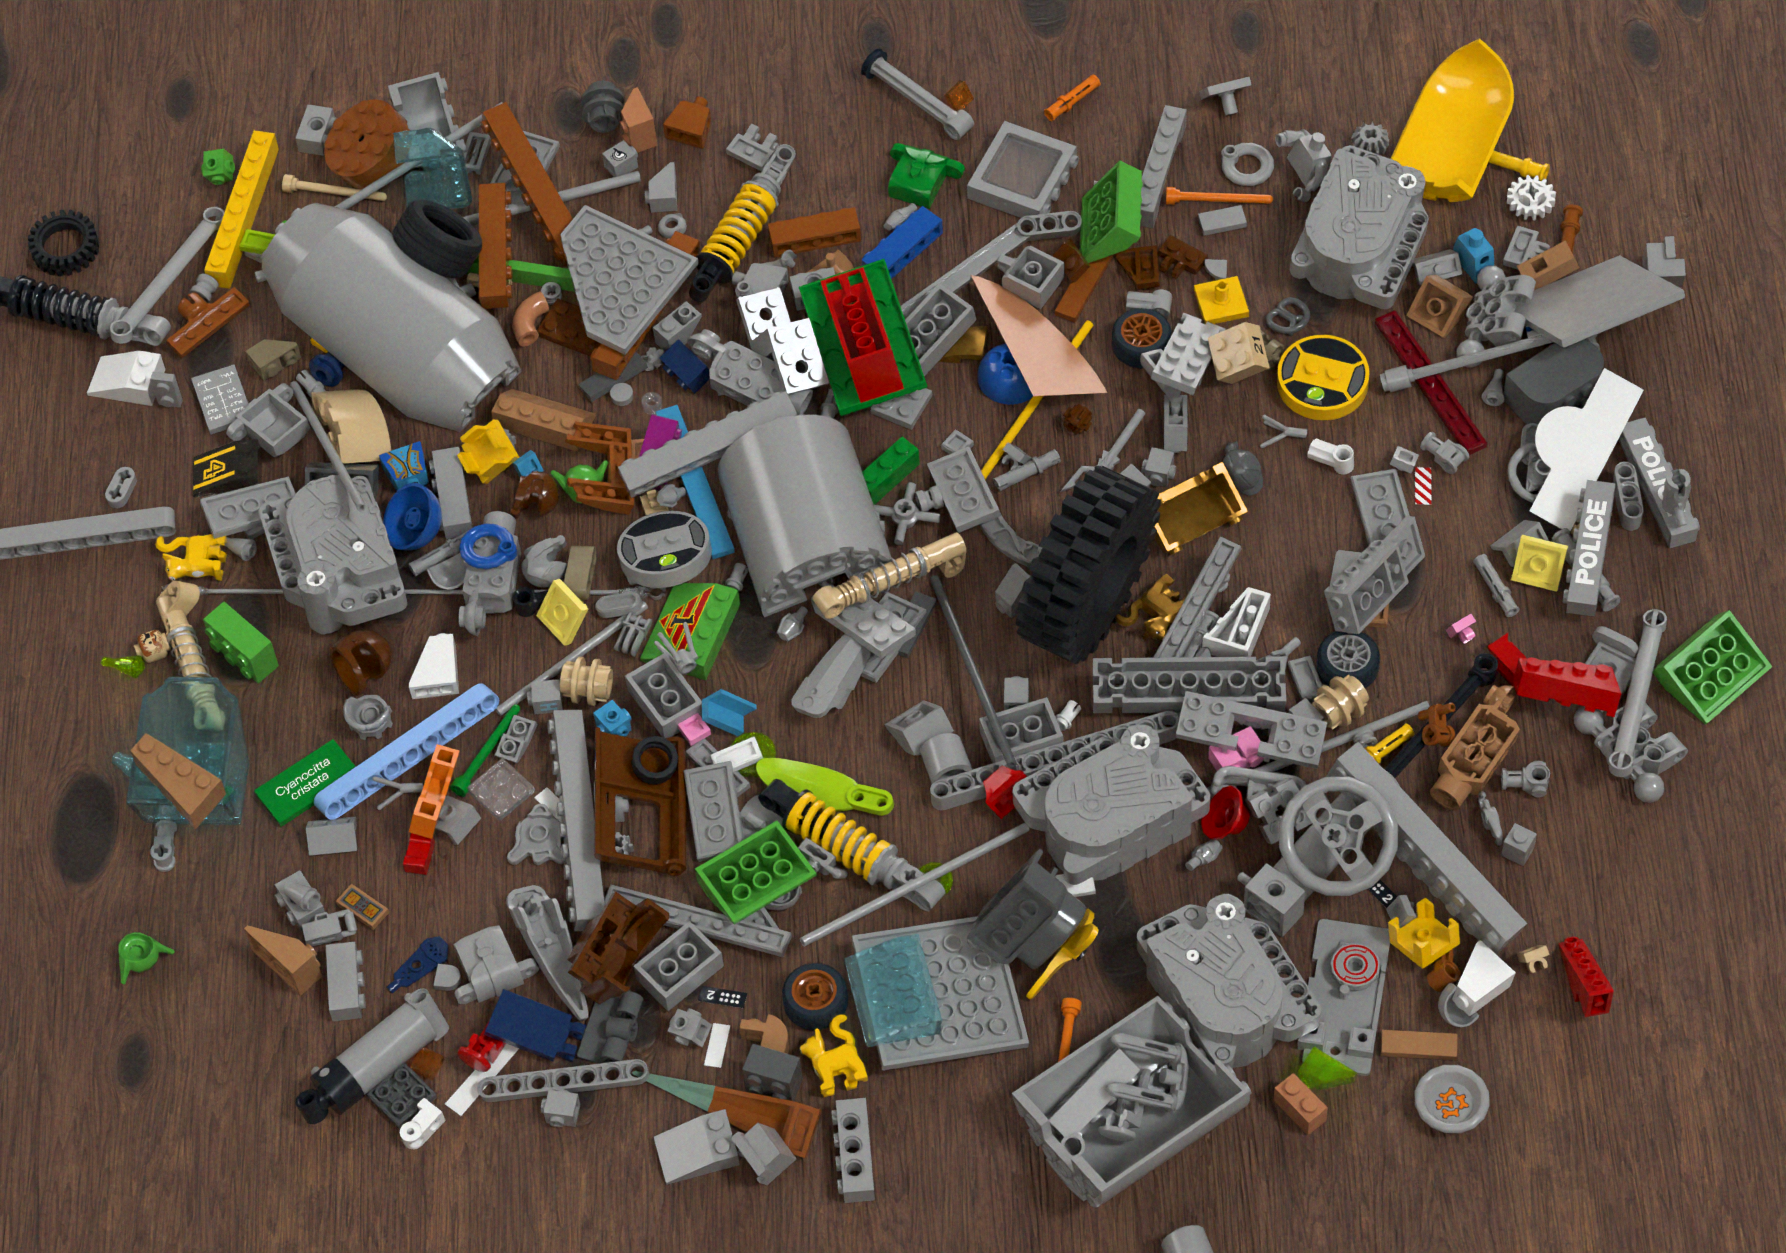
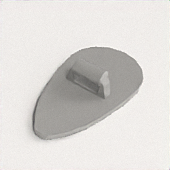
M759 795L751 798L740 812L744 839L777 820L782 826L783 818L763 807L758 799Z

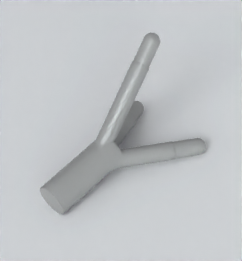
M1266 415L1262 416V419L1265 420V425L1283 431V433L1262 443L1260 448L1271 445L1286 436L1306 438L1307 429L1286 427Z
M1294 637L1282 649L1273 651L1265 657L1285 656L1286 669L1288 655L1301 642L1297 637ZM1265 657L1256 660V662H1265Z
M376 776L373 777V781L400 789L378 805V810L384 808L403 793L422 792L423 783L400 784Z

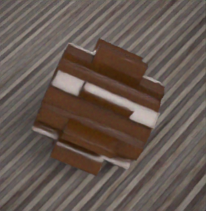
M1081 404L1074 405L1073 408L1068 407L1063 415L1065 417L1063 425L1069 432L1076 435L1078 433L1081 434L1083 430L1087 432L1092 424L1090 422L1092 413Z

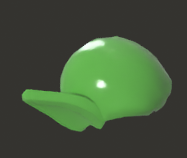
M604 460L597 470L589 465L579 464L570 468L566 476L561 475L555 470L551 471V475L559 482L573 501L581 503L576 500L577 494L573 487H568L567 479L576 478L602 482L608 461Z
M133 932L127 934L118 945L121 983L123 985L126 984L130 970L139 973L150 970L157 963L159 952L173 955L174 950L143 933Z

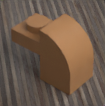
M768 1014L766 1023L758 1019L741 1020V1039L761 1042L762 1047L788 1054V1033L786 1026L779 1018Z

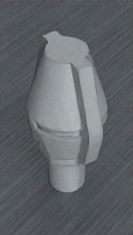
M911 203L907 207L893 211L883 225L884 228L890 231L895 229L896 226L903 224L910 214L917 210V206Z
M667 484L658 492L657 501L660 503V506L674 507L677 501L686 495V489L684 487L677 488L673 484Z
M801 606L796 613H788L781 619L777 634H779L782 640L788 642L802 632L804 628L803 618L808 613L805 607Z
M1210 840L1197 846L1192 852V859L1185 864L1186 868L1192 871L1197 866H1202L1215 860L1223 849L1222 845L1217 840Z

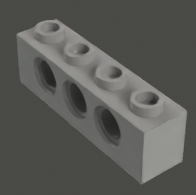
M866 1098L836 1100L837 1110H832L833 1125H838V1133H834L835 1148H840V1156L835 1157L837 1171H842V1179H837L838 1193L844 1194L845 1203L875 1200ZM848 1125L856 1126L853 1130L845 1129ZM850 1148L858 1149V1151L855 1153L847 1152V1150ZM852 1171L860 1172L858 1176L849 1175Z

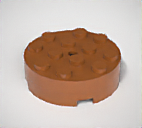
M363 100L354 105L334 121L333 127L324 143V155L328 167L349 186L356 189L367 187L405 162L412 144V131L408 129V121L391 105L382 100Z

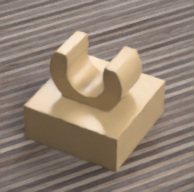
M656 490L646 492L647 495L640 497L645 516L656 512L669 511L668 507L660 506V503L657 501L658 492Z
M1537 945L1517 953L1519 962L1527 963L1526 967L1530 973L1535 972L1534 963L1536 961H1539L1541 968L1545 969L1548 967L1547 961L1543 958L1549 955L1546 945Z

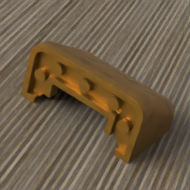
M1223 462L1159 494L1158 499L1161 500V506L1158 509L1160 518L1154 526V529L1157 530L1154 540L1164 553L1169 552L1171 556L1183 550L1181 545L1228 522L1232 526L1243 520L1241 515L1248 511Z

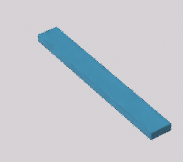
M678 405L656 411V416L678 421L679 427L682 429L681 438L688 432ZM702 466L681 475V480L695 516L702 520L708 529L712 546V559L735 553Z

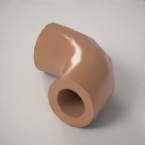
M541 291L522 301L514 312L512 329L518 344L522 347L529 346L538 339L539 334L534 325L535 321L542 314L549 312L548 303Z

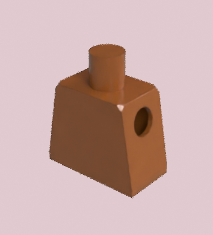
M698 96L694 103L684 100L680 101L663 124L665 138L703 149L711 125V112L706 107L708 104L707 100Z

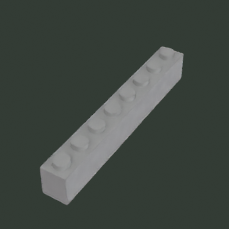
M786 391L773 393L767 400L760 403L758 401L753 402L747 406V409L740 412H731L725 419L720 421H711L705 425V428L698 431H689L681 439L669 440L661 448L656 450L650 449L639 458L625 460L618 467L619 474L630 497L633 498L721 458L725 451L742 435L749 432L752 427L768 423L776 417L784 418L798 414Z

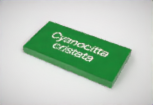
M332 739L255 789L254 793L280 827L313 807L314 798L321 790L356 766L336 741Z

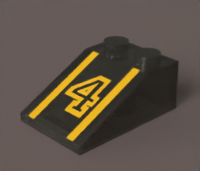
M258 439L233 441L194 457L193 497L214 496L262 483V451Z

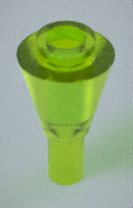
M140 655L119 658L103 657L101 660L102 666L113 667L133 678H138L143 673L145 667Z

